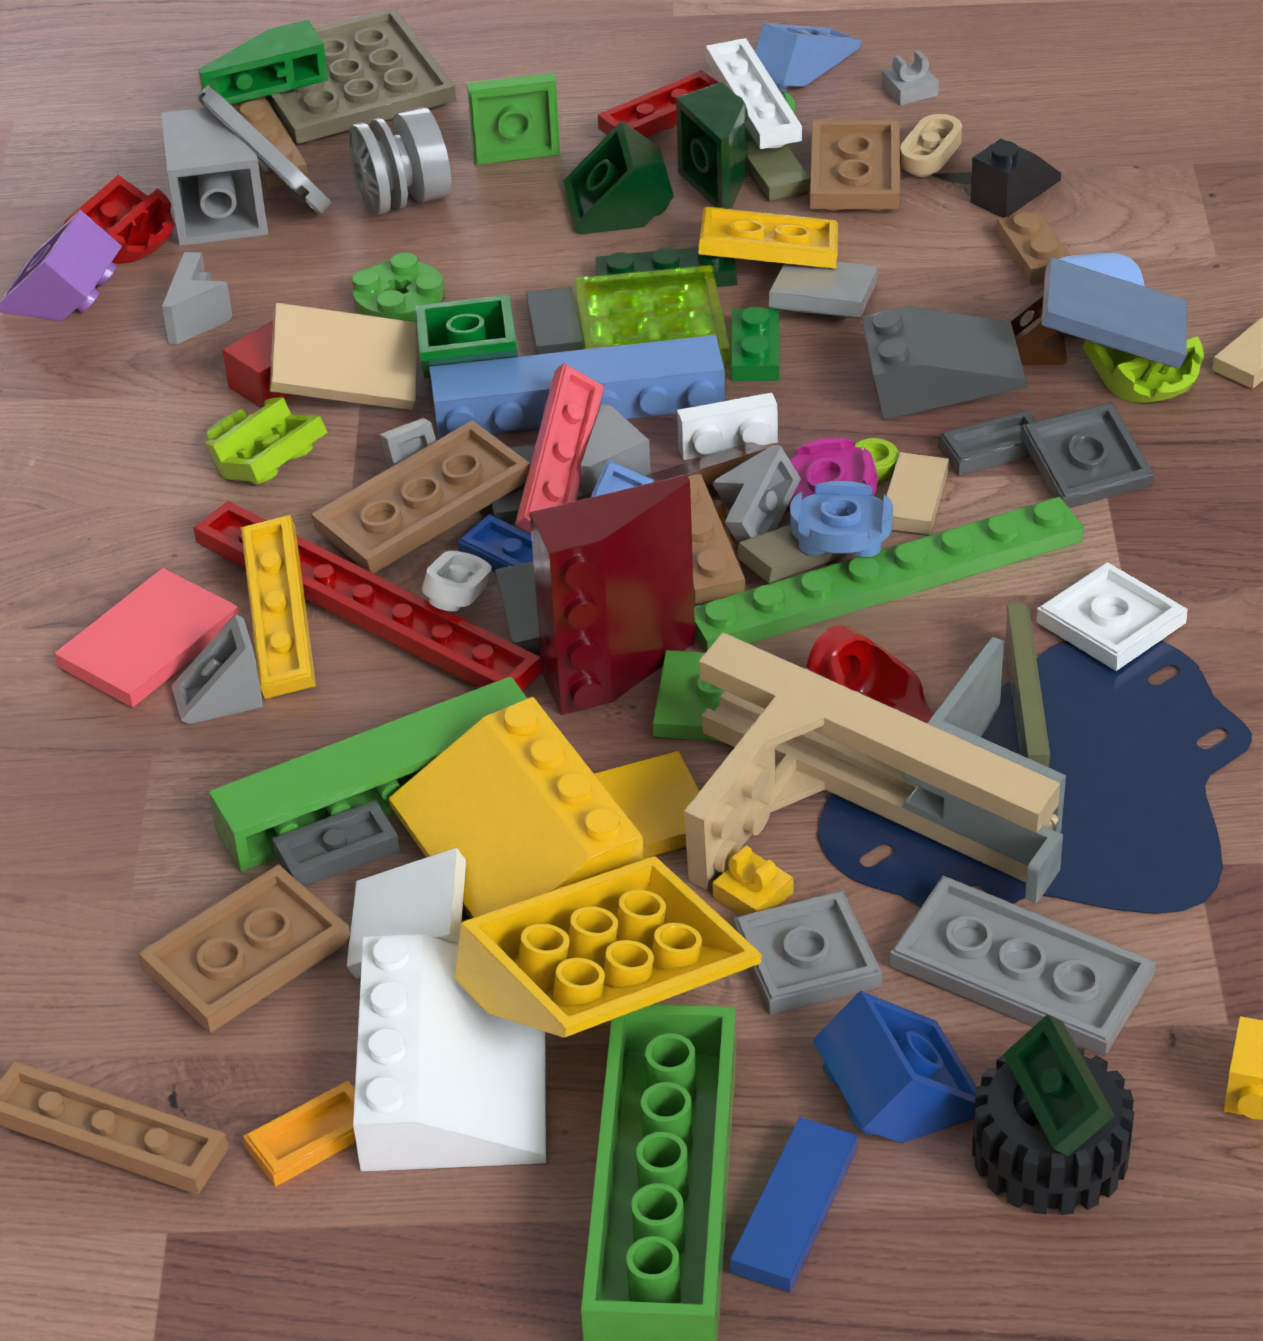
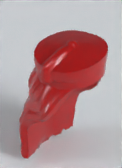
M840 624L825 630L815 641L808 657L807 666L804 669L925 723H928L933 717L934 713L930 711L919 677L899 659L888 653L878 644L873 643L871 639L847 625Z

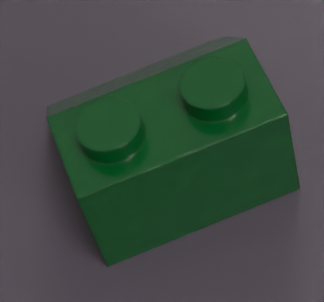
M722 82L676 97L678 173L715 208L732 209L746 178L745 159L748 156V146L745 141V121L748 118V111L744 100Z
M623 121L563 180L574 228L581 235L645 227L655 216L662 214L674 198L660 147Z

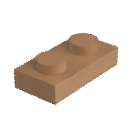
M1040 211L1020 212L1014 216L997 219L996 234L1029 284L1044 282L1045 269L1051 257L1060 259L1071 256Z

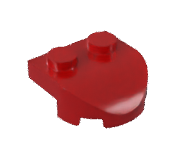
M119 175L113 178L64 222V224L68 222L79 210L83 211L122 246L112 261L114 264L134 262L153 253L168 241L175 224L170 213L171 202L162 191L156 188L150 195H146Z

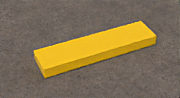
M291 515L241 527L260 690L264 698L268 699L316 687L296 528Z

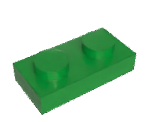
M761 307L732 309V381H779V309H764Z

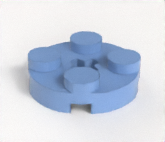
M853 481L823 482L815 485V494L802 499V492H800L792 499L790 504L791 532L799 540V549L808 555H821L829 552L853 553L859 557H871L881 551V542L887 539L892 532L893 504L885 494L884 501L874 497L873 487L864 483Z

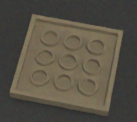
M395 7L314 28L324 43L328 81L265 96L296 144L316 142L325 136L343 131L349 132L352 124L364 122L369 125L375 118L392 121L394 115L399 112L422 106L433 110L442 104L456 101L455 85Z

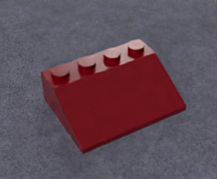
M687 474L529 512L542 675L561 715L615 701L664 665L666 650L684 651L695 643L690 479Z

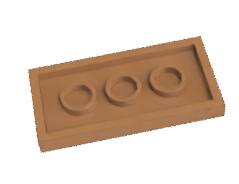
M471 420L312 513L314 528L361 568L374 574L525 484L530 463Z

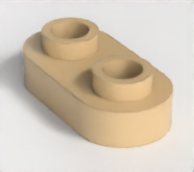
M932 114L921 119L900 145V166L902 169L920 178L931 176L939 171L961 145V121L948 114Z

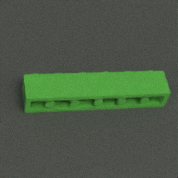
M510 676L208 791L216 831L240 872H244L277 859L272 843V838L373 800L377 801L386 816L390 815L394 811L389 805V797L483 717L528 698Z

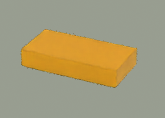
M348 1080L243 1135L245 1149L275 1187L356 1143L353 1127L355 1087Z

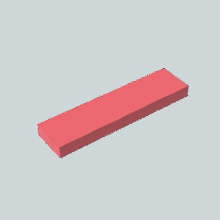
M565 363L554 371L515 522L516 526L531 533L529 512L576 501L581 483V463L598 414L604 389L603 385Z

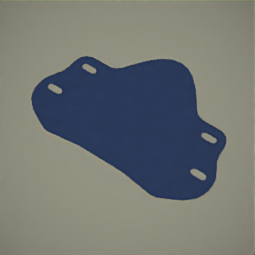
M1068 641L1048 648L1037 658V666L1050 749L1049 768L1066 775L1061 828L1063 843L1060 871L1043 896L1056 897L1108 909L1151 914L1184 911L1204 903L1218 887L1223 869L1221 844L1206 796L1205 784L1211 774L1248 750L1252 742V733L1249 728L1213 695L1199 666L1185 653L1163 641H1159L1117 671ZM1172 665L1179 670L1176 676L1161 685H1153L1148 681L1150 675L1165 666ZM1008 681L1001 687L1000 710L981 738L1020 755L1010 681ZM1216 728H1222L1228 732V737L1212 748L1202 749L1197 745L1198 739ZM834 793L831 794L821 814L818 839L823 852L837 869L856 882L903 896L919 907H922L943 875L971 887L979 886L984 892L1013 904L1025 898V882ZM880 845H889L893 848V854L875 866L865 867L860 863L862 856Z

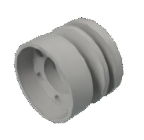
M422 106L396 113L393 117L392 131L385 120L381 118L373 119L370 123V128L364 122L351 125L348 139L351 166L358 188L372 214L375 216L387 214L390 210V205L397 211L404 209L407 205L408 191L414 201L420 205L447 198L450 195L452 180L447 149L435 117L428 108Z

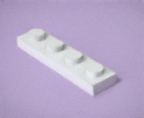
M744 38L707 45L706 62L719 83L725 84L732 92L744 100L748 111L745 126L760 149L780 148L785 144L802 141V125L748 40Z

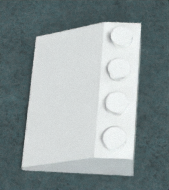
M424 934L363 937L353 1120L361 1172L546 1163V1032L488 1014L454 979L458 944Z

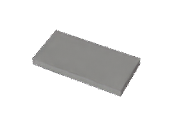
M943 875L891 950L889 966L1033 1027L1049 1014L1063 1021L1076 1045L1106 1057L1153 979L1156 961Z

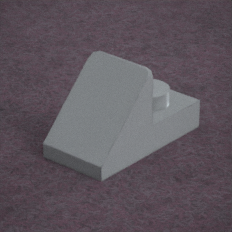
M184 252L162 305L168 344L182 343L228 322L233 316L228 284L224 281H212L210 271H205L201 252Z
M781 445L770 446L713 482V487L729 510L725 524L738 544L741 541L776 530L801 480Z

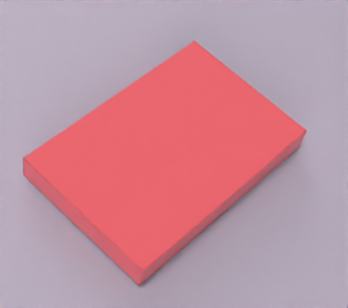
M162 568L56 651L54 655L57 667L134 708L201 653L235 614L240 616L239 608L233 603Z

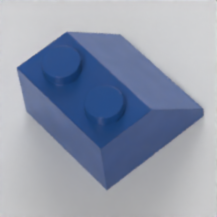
M859 991L813 1039L825 1062L822 1065L825 1075L834 1085L840 1088L850 1106L847 1110L849 1118L858 1129L869 1136L877 1134L904 1143L974 1118V1102L977 1087L938 1022Z

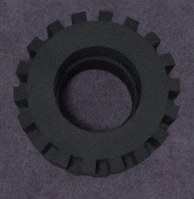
M1077 1047L1115 1116L1069 1156L1054 1150L1044 1131L1032 1127L1040 1123L1004 1055L996 1059V1069H986L981 1076V1086H977L972 1155L975 1156L977 1172L979 1176H988L987 1187L996 1195L1006 1192L1008 1194L1007 1203L1018 1208L1024 1203L1032 1205L1033 1213L1046 1215L1047 1208L1059 1209L1060 1215L1074 1214L1075 1206L1080 1204L1086 1210L1099 1205L1100 1195L1109 1198L1117 1190L1118 1180H1124L1128 1169L1135 1113L1133 1111L1134 1100L1131 1090L1124 1089L1125 1079L1118 1070L1107 1071L1108 1062L1098 1055L1090 1059L1084 1056L1085 1049Z

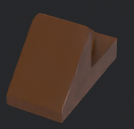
M1044 289L1005 320L1010 321L1012 324L1022 365H1062L1067 362L1064 336L1060 331L1042 325Z

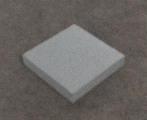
M837 261L836 269L784 263L769 291V307L859 319L878 281V266Z
M843 891L733 918V928L762 954L761 963L749 969L769 1015L857 994L859 991L864 992L882 987V972Z

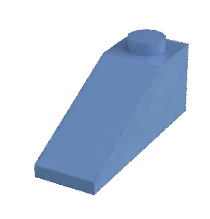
M763 23L755 53L779 91L787 92L788 86L805 87L860 49L862 40L828 27Z

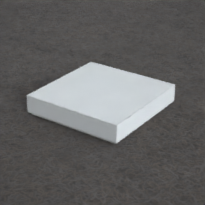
M1107 562L1038 607L1036 623L1117 671L1186 624L1188 609Z
M457 848L356 881L346 966L356 979L361 978L363 937L424 934L452 943H459L466 859Z

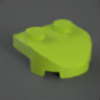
M1198 336L1187 339V356L1180 369L1085 340L1082 346L1109 391L1123 400L1136 403L1161 401L1187 392L1197 380L1200 365L1204 358L1203 347Z
M284 397L266 399L264 402L265 406L254 414L247 416L243 409H239L215 423L207 431L209 440L205 441V445L219 474L223 478L251 481L252 484H260L275 477L279 472L277 468L288 460L297 459L308 454L313 449L312 443L328 433L321 416L291 414Z

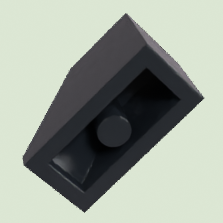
M1000 138L972 157L970 202L1002 218L1009 217L1061 180V172L1038 155L1017 146L1011 141Z

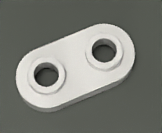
M459 551L444 552L427 568L422 592L430 598L429 602L434 607L445 611H458L460 607L471 605L486 589L492 567L482 558Z

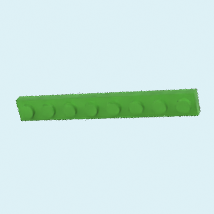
M1059 496L883 549L877 555L871 557H856L694 606L695 637L705 653L722 632L748 644L1080 543L1083 540L1084 526Z

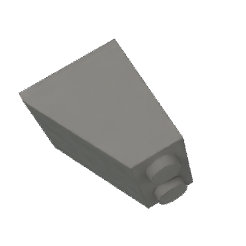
M206 107L162 112L161 119L167 174L179 245L184 246L268 235L257 154Z

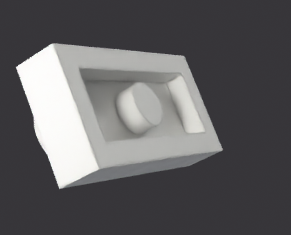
M772 392L677 410L678 449L683 460L712 455L749 442L759 445L778 443L777 402Z

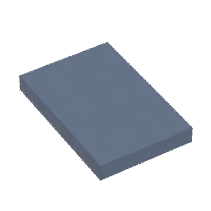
M1050 258L1045 269L1042 310V325L1044 327L1167 366L1181 368L1187 356V300L1063 260Z

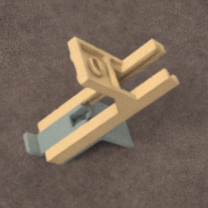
M722 632L699 660L700 680L724 690L720 696V705L717 709L713 711L707 708L703 713L702 726L704 734L734 747V749L684 810L689 882L708 891L712 886V882L721 873L729 869V860L741 850V847L752 834L758 835L764 829L771 812L827 790L1025 882V899L1037 904L1060 871L1063 843L1061 828L1066 775L981 738L1000 710L1004 641L995 637L990 639L930 721L925 723Z

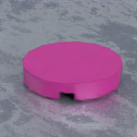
M821 438L811 441L796 449L797 455L790 460L801 480L786 508L789 512L791 501L797 494L802 492V499L815 494V485L823 482L853 481L864 483L873 487V496L876 493L878 475L872 455L865 447L864 451L856 447L852 440L846 438Z

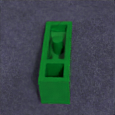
M309 20L267 29L198 69L201 90L209 85L230 105L328 81L324 43Z

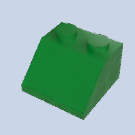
M510 294L415 306L419 353L424 379L430 378L429 367L518 357Z

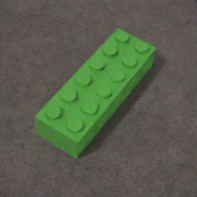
M652 1004L611 1020L581 1305L583 1341H718L737 1056L736 1007Z

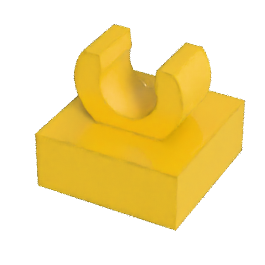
M747 845L729 860V869L712 882L713 898L741 916L778 907L794 893V877L776 867L775 863L770 859L766 861L753 853L752 849Z

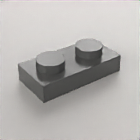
M376 800L272 838L274 854L280 865L304 887L400 851L398 835Z

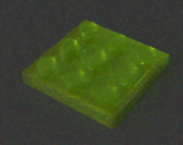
M712 265L574 278L584 349L716 335L723 364L730 363V346Z

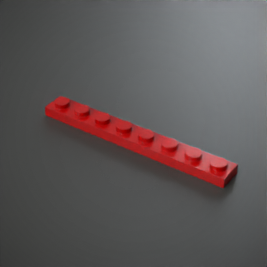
M227 501L193 527L195 540L199 545L246 568L241 527L267 520ZM297 536L305 599L478 688L511 676L520 689L523 690L542 673L541 657L449 611L436 608L429 601Z

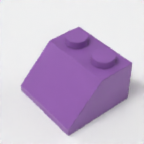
M79 210L31 255L0 300V311L7 314L63 321L75 309H78L81 313L85 312L100 294L95 289V286L98 285L100 287L116 270L117 266L112 261L122 246L83 211Z

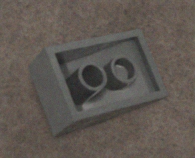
M911 306L894 310L886 309L877 314L862 317L873 376L884 420L1027 387L1010 321Z

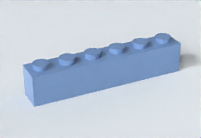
M716 335L429 367L438 440L471 420L490 434L540 429L554 371L563 363L603 385L604 389L600 405H611L625 419L676 414L677 410L725 401V370Z

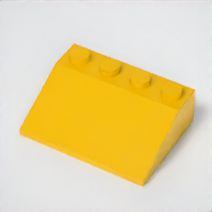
M534 697L483 717L389 797L390 807L426 858L457 848L466 859L463 910L470 919L644 860L643 835Z
M652 856L461 922L454 979L488 1014L565 1038L761 963L762 954L656 856Z

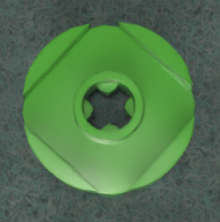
M413 253L395 254L390 261L379 263L368 269L359 270L352 276L354 307L357 314L417 322L415 306L441 303L442 299L445 300L444 281L440 272L426 263L418 262L417 256Z

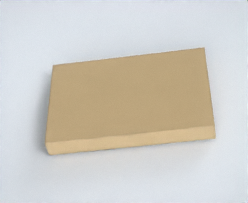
M276 303L273 312L270 391L413 410L416 401L417 322Z

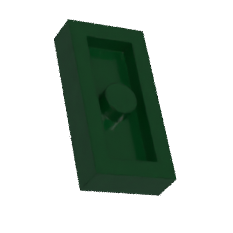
M1047 1014L1003 1054L1054 1150L1067 1156L1071 1155L1115 1116L1063 1021Z

